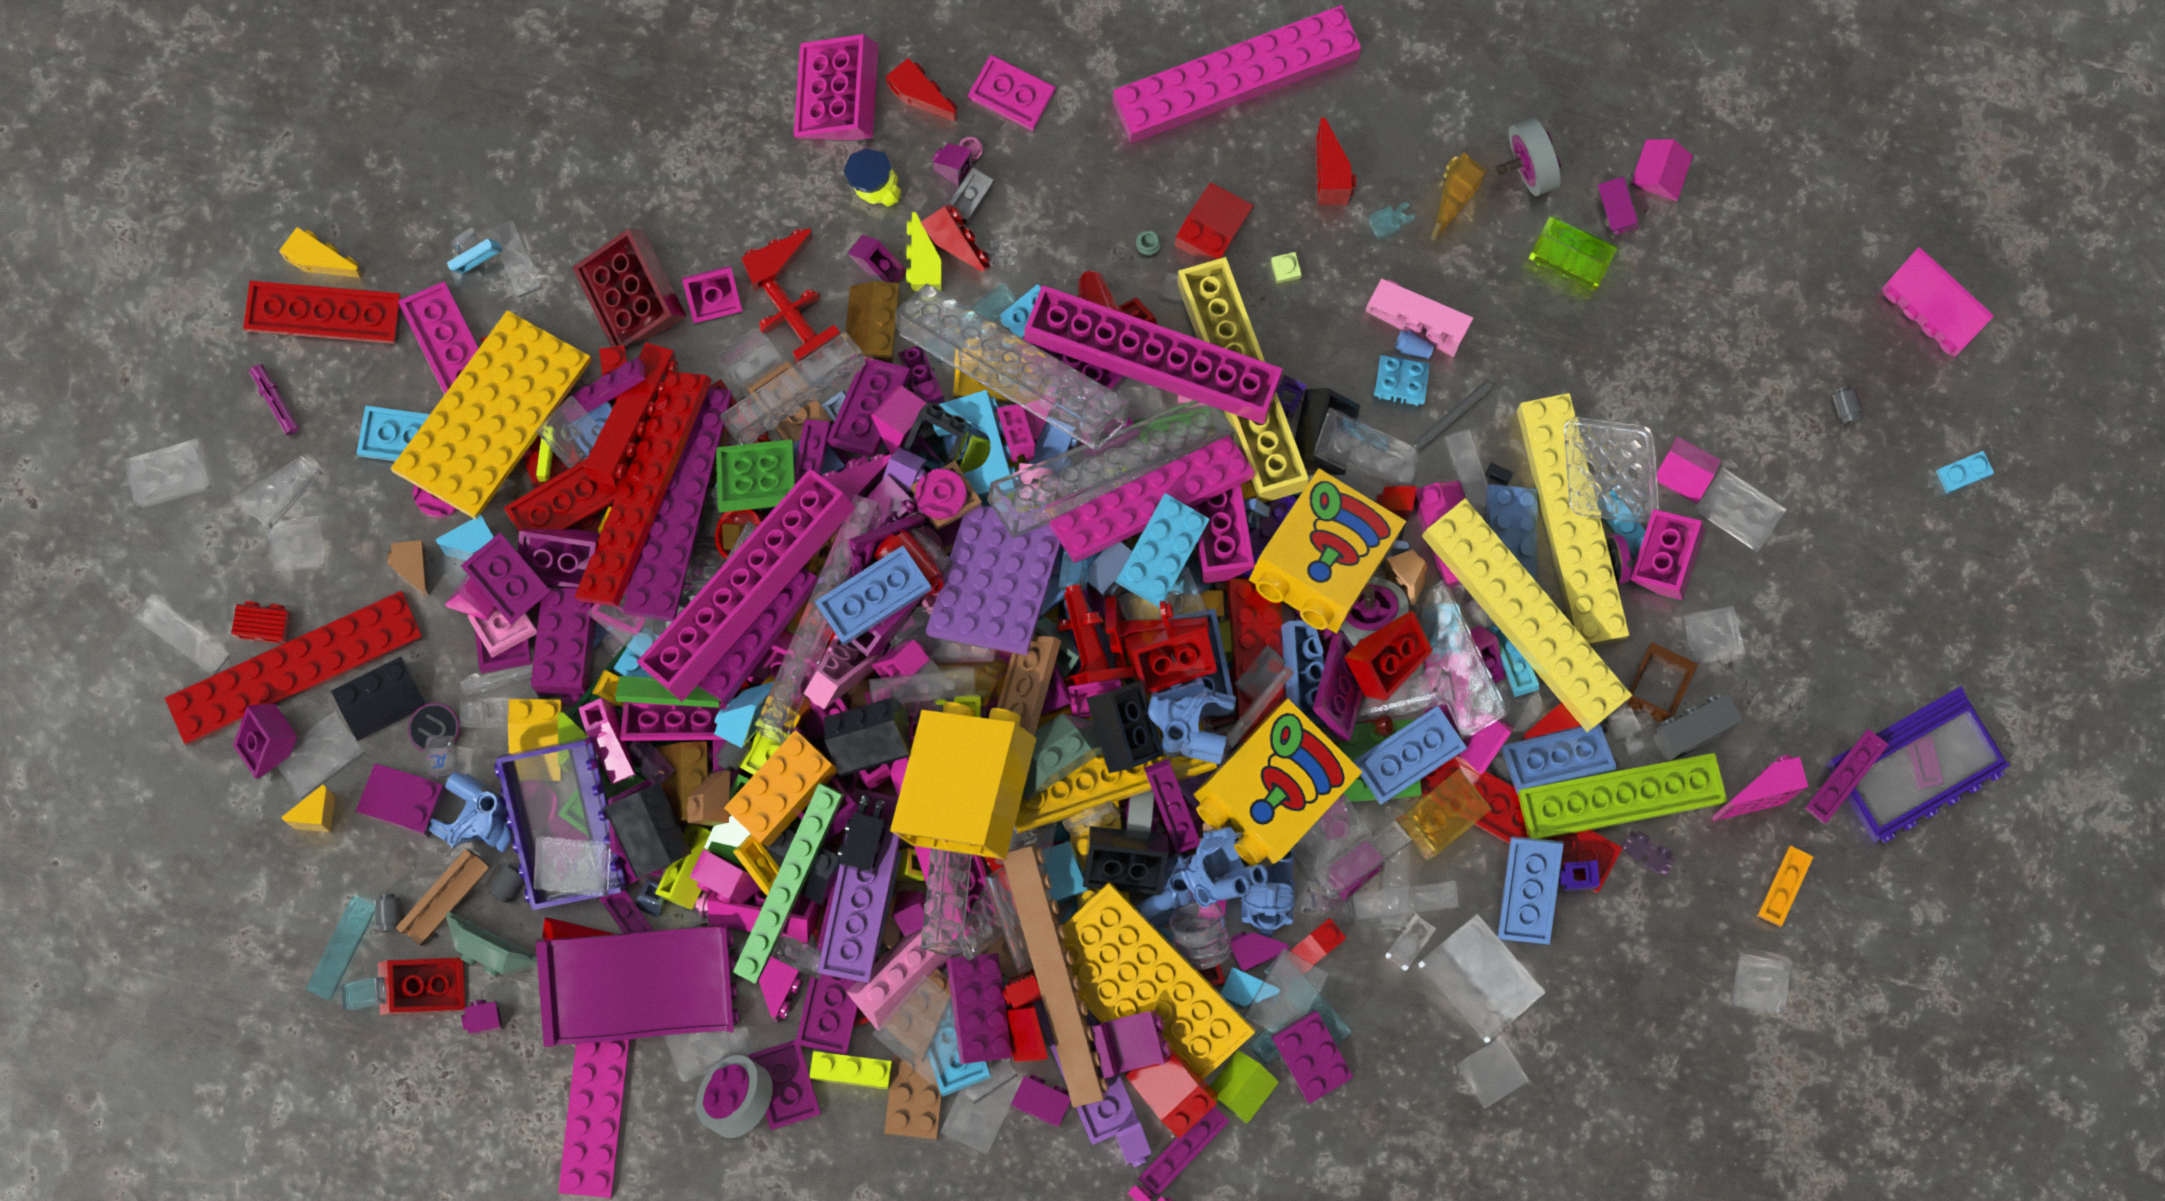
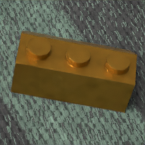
M872 281L850 286L843 360L861 361L864 356L893 364L900 297L899 283Z
M680 742L657 747V776H659V782L679 825L694 824L688 823V797L709 776V745L707 742Z

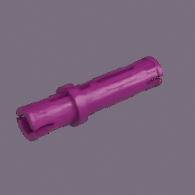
M263 364L253 366L248 372L259 388V395L265 398L286 436L294 434L300 427L295 422L287 405L277 391L278 386L276 382H272Z

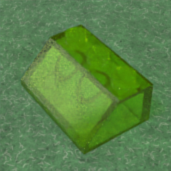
M1550 215L1529 259L1533 260L1540 267H1547L1556 271L1563 278H1570L1578 282L1586 289L1597 291L1618 247Z

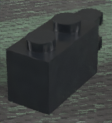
M863 795L857 813H854L852 819L849 818L846 823L845 834H847L845 844L840 845L837 858L840 859L839 863L845 868L874 875L888 824L881 820L885 800H878L873 817L866 816L870 797Z

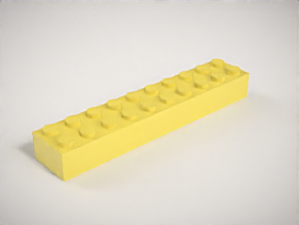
M1224 257L1179 270L1177 285L1197 339L1265 362L1227 258ZM1277 392L1264 424L1224 411L1238 449L1255 472V478L1250 479V482L1256 494V499L1265 503L1304 491L1308 485L1309 478Z
M1570 393L1520 403L1517 409L1518 419L1535 488L1537 489V497L1567 619L1592 648L1624 642L1629 636Z
M1466 498L1423 533L1422 537L1586 732H1589L1632 696Z

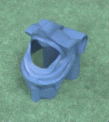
M1205 687L1197 695L1185 697L1178 702L1168 698L1157 700L1158 697H1151L1148 715L1156 726L1161 729L1163 734L1162 750L1166 756L1176 758L1181 755L1182 757L1187 756L1221 764L1227 737L1199 730L1198 723L1203 717L1208 715L1223 716L1230 714L1234 709L1236 696L1219 692L1212 694V690Z
M455 771L448 778L446 789L466 801L465 807L454 823L431 819L428 830L444 841H447L454 848L459 844L472 840H484L489 846H497V850L505 853L512 840V828L507 823L508 809L506 803L502 801L501 794L469 774L463 775Z
M1231 827L1217 830L1209 829L1204 832V837L1197 847L1196 854L1184 858L1186 864L1180 870L1184 883L1193 893L1194 899L1201 907L1207 908L1220 900L1246 896L1250 887L1264 885L1268 879V873L1264 866H1244L1241 857L1234 848L1236 838L1242 836L1243 833L1234 832Z
M1292 849L1281 860L1268 868L1265 867L1268 879L1264 885L1250 887L1248 894L1241 897L1242 922L1251 923L1254 927L1260 929V935L1269 938L1273 936V930L1280 928L1284 924L1290 925L1293 923V908L1295 907L1293 865L1295 853Z
M1185 851L1183 854L1176 853L1167 859L1161 895H1152L1135 906L1156 929H1159L1175 917L1191 914L1196 908V900L1193 893L1184 883L1180 872L1186 864L1184 858L1189 856Z

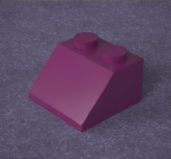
M275 704L250 705L246 708L233 747L256 779L261 778L290 757L296 744L297 735Z

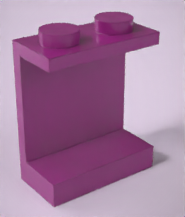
M1156 1009L1098 1023L1091 1027L1104 1079L1158 1063L1159 1065L1165 1064L1169 1061V1056H1171L1168 1040L1164 1041L1162 1030H1164L1163 1018L1161 1015H1157Z

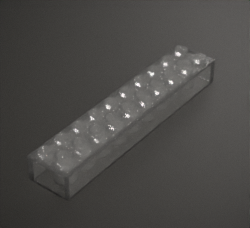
M927 283L895 311V332L1096 451L1127 422L1129 400Z
M1192 400L990 483L987 501L1011 537L1016 538L1050 524V521L1228 435L1233 440L1235 429L1220 409Z

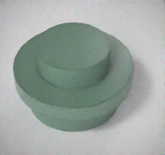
M1148 230L1138 235L1136 247L1140 253L1153 255L1160 249L1161 239L1157 233Z

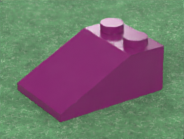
M520 529L517 552L545 584L578 589L591 556L595 554L597 541L601 533L582 530Z
M374 764L355 812L429 838L431 833L428 830L431 824L430 820L437 818L447 789L443 785L425 778Z

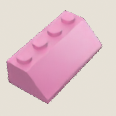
M933 924L906 937L903 936L874 964L870 984L857 981L846 991L877 1031H880L936 969L941 972L947 966L946 959L951 958L947 941Z

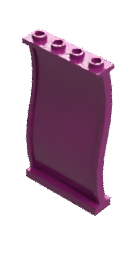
M721 924L720 926L661 929L591 937L537 939L536 954L543 1046L619 1041L684 1033L734 1032V1025L739 1024L738 1008L733 1009L732 999L737 998L736 983H731L730 973H733L735 968L734 957H729L728 947L733 946L732 931H727V924Z

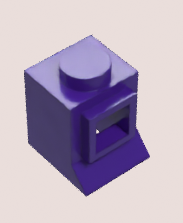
M1283 375L1277 389V395L1286 418L1292 419L1307 385ZM1284 390L1295 394L1291 404L1280 399Z
M1598 861L1563 864L1559 873V883L1564 885V891L1597 889L1600 886ZM1573 870H1585L1586 880L1574 881Z

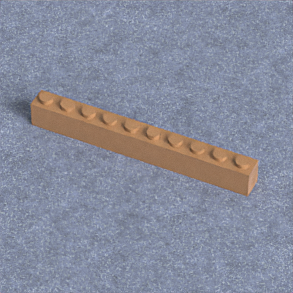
M1036 842L1009 849L1007 858L1003 862L1072 1106L1075 1108L1103 1101L1109 1091L1107 1078L1104 1079L1099 1068L1101 1066L1097 1051L1094 1050L1092 1043L1094 1041L1091 1030L1092 1026L1087 1025L1085 1018L1088 1015L1087 1006L1084 1000H1080L1078 993L1081 989L1078 976L1073 975L1072 972L1073 957L1070 949L1066 950L1065 928L1063 924L1059 925L1057 914H1059L1058 903L1056 899L1051 897L1049 889H1052V882L1049 874H1045L1042 864L1045 863L1043 851L1041 848H1037Z

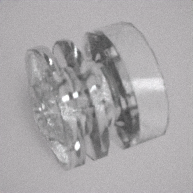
M1191 902L1179 907L1172 914L1169 923L1176 949L1195 969L1214 967L1229 957L1232 951V944L1226 929L1222 908L1217 903L1204 908L1197 902Z

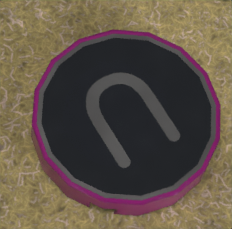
M1619 533L1609 534L1606 538V543L1616 583H1627L1632 573L1631 567H1627V561H1630L1631 558L1628 544Z
M439 703L426 704L418 708L411 716L408 724V735L412 744L421 752L436 755L450 750L458 741L460 735L459 720L456 714L445 705Z

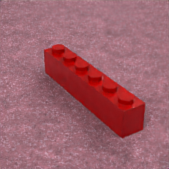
M645 343L638 357L644 363L645 380L619 395L584 464L588 479L616 487L619 480L624 478L627 464L630 458L634 457L637 444L646 430L645 426L649 416L653 414L656 399L659 393L663 391L668 371L677 372L678 362L674 350Z

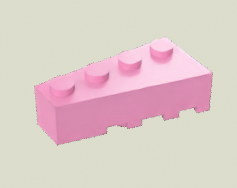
M1381 279L1366 308V312L1401 330L1408 331L1410 329L1433 344L1435 348L1452 357L1457 353L1473 321L1471 316L1400 287L1398 283L1392 280L1386 281L1384 279Z
M835 634L804 694L814 704L823 709L827 708L872 673L874 668L871 664L879 659L885 650L880 655L867 657L851 642L843 646Z

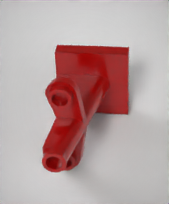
M771 279L764 284L763 288L766 294L779 310V313L773 317L767 316L759 322V330L762 334H767L783 321H787L803 343L802 346L792 351L796 368L801 375L806 373L804 365L813 359L818 364L827 359L825 351L835 345L839 351L844 348L840 331L835 324L817 335L800 313V310L814 304L821 295L818 291L808 289L801 295V299L793 303L776 279Z
M1081 584L1067 586L1064 596L1070 619L1058 621L1059 626H1057L1058 632L1074 631L1081 659V669L1076 675L1063 678L1066 688L1106 680H1122L1135 677L1134 666L1110 669L1095 628L1096 624L1104 622L1102 617H1099V612L1090 613Z
M1116 595L1106 597L1105 630L1107 634L1110 633L1112 654L1116 653V668L1127 667V648L1124 638L1148 630L1205 625L1207 632H1210L1208 618L1171 619L1174 618L1171 602L1160 601L1162 619L1123 620Z

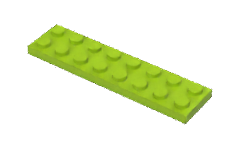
M1715 753L1521 789L1518 793L1528 838L1534 839L1557 837L1723 805L1728 802Z

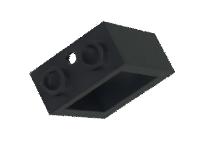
M927 402L919 411L903 449L926 460L923 470L927 474L931 470L941 469L953 461L957 462L973 425L967 423L960 416L944 411L940 405ZM925 420L957 436L945 463L914 447Z

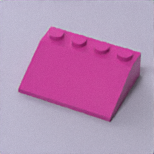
M865 34L800 43L794 125L795 138L846 141L873 138L878 43Z
M1920 247L1882 288L1889 301L1897 303L1909 319L1915 320L1921 325L1922 331L1927 336L1935 338L1940 343L1941 349L1947 354H1952L1954 357L1994 317L1991 312Z
M1785 755L1776 758V761L1771 762L1770 766L1765 767L1766 770L1760 772V776L1712 816L1713 821L1789 803L1808 788L1800 757L1792 758L1791 755Z

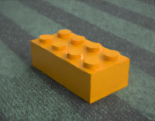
M795 730L724 809L760 843L770 847L810 803L818 784H827L837 773L836 767L804 735Z

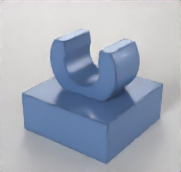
M1257 499L1243 500L1248 528H1258L1259 518L1269 517L1270 507Z

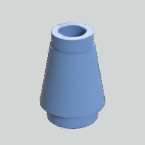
M1409 329L1408 331L1402 330L1400 332L1395 348L1399 349L1400 353L1429 359L1434 345Z

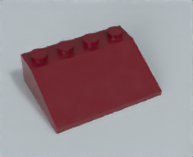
M628 228L572 267L611 347L624 345L625 349H628L668 330L687 317L644 230Z

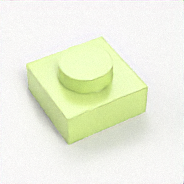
M1295 252L1271 258L1277 284L1301 278L1302 275Z

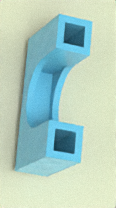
M984 390L938 404L944 411L964 418L967 423L973 425L972 429L982 431L990 439V453L985 463L976 470L963 473L979 499L984 501L1016 491L1015 482H1019L1015 467L1010 468L1008 459L1011 458V452L1007 443L1004 444L1002 439L1004 432L1000 420L997 421L995 412L999 407L995 396L991 397L988 391ZM933 424L934 431L939 437L951 434Z

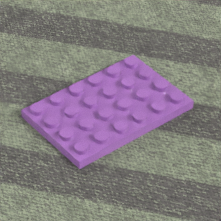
M983 505L964 515L944 573L943 588L938 592L926 628V635L1028 655L1062 546L1049 524V520L1053 518Z

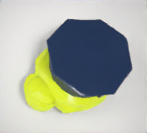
M865 148L849 156L843 172L850 186L854 187L856 194L861 199L871 204L883 203L886 206H892L899 202L901 189L897 186L898 177L893 171L885 152Z

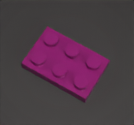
M501 532L461 565L463 570L511 625L551 592Z
M475 631L481 674L532 664L529 638L491 657Z
M1311 1011L1271 1035L1275 1046L1308 1104L1354 1078L1318 1011Z
M796 1040L748 1054L749 1059L768 1071L772 1080V1097L765 1113L771 1131L821 1115L801 1046L795 1044Z

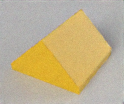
M322 784L281 818L293 829L331 832L335 795Z

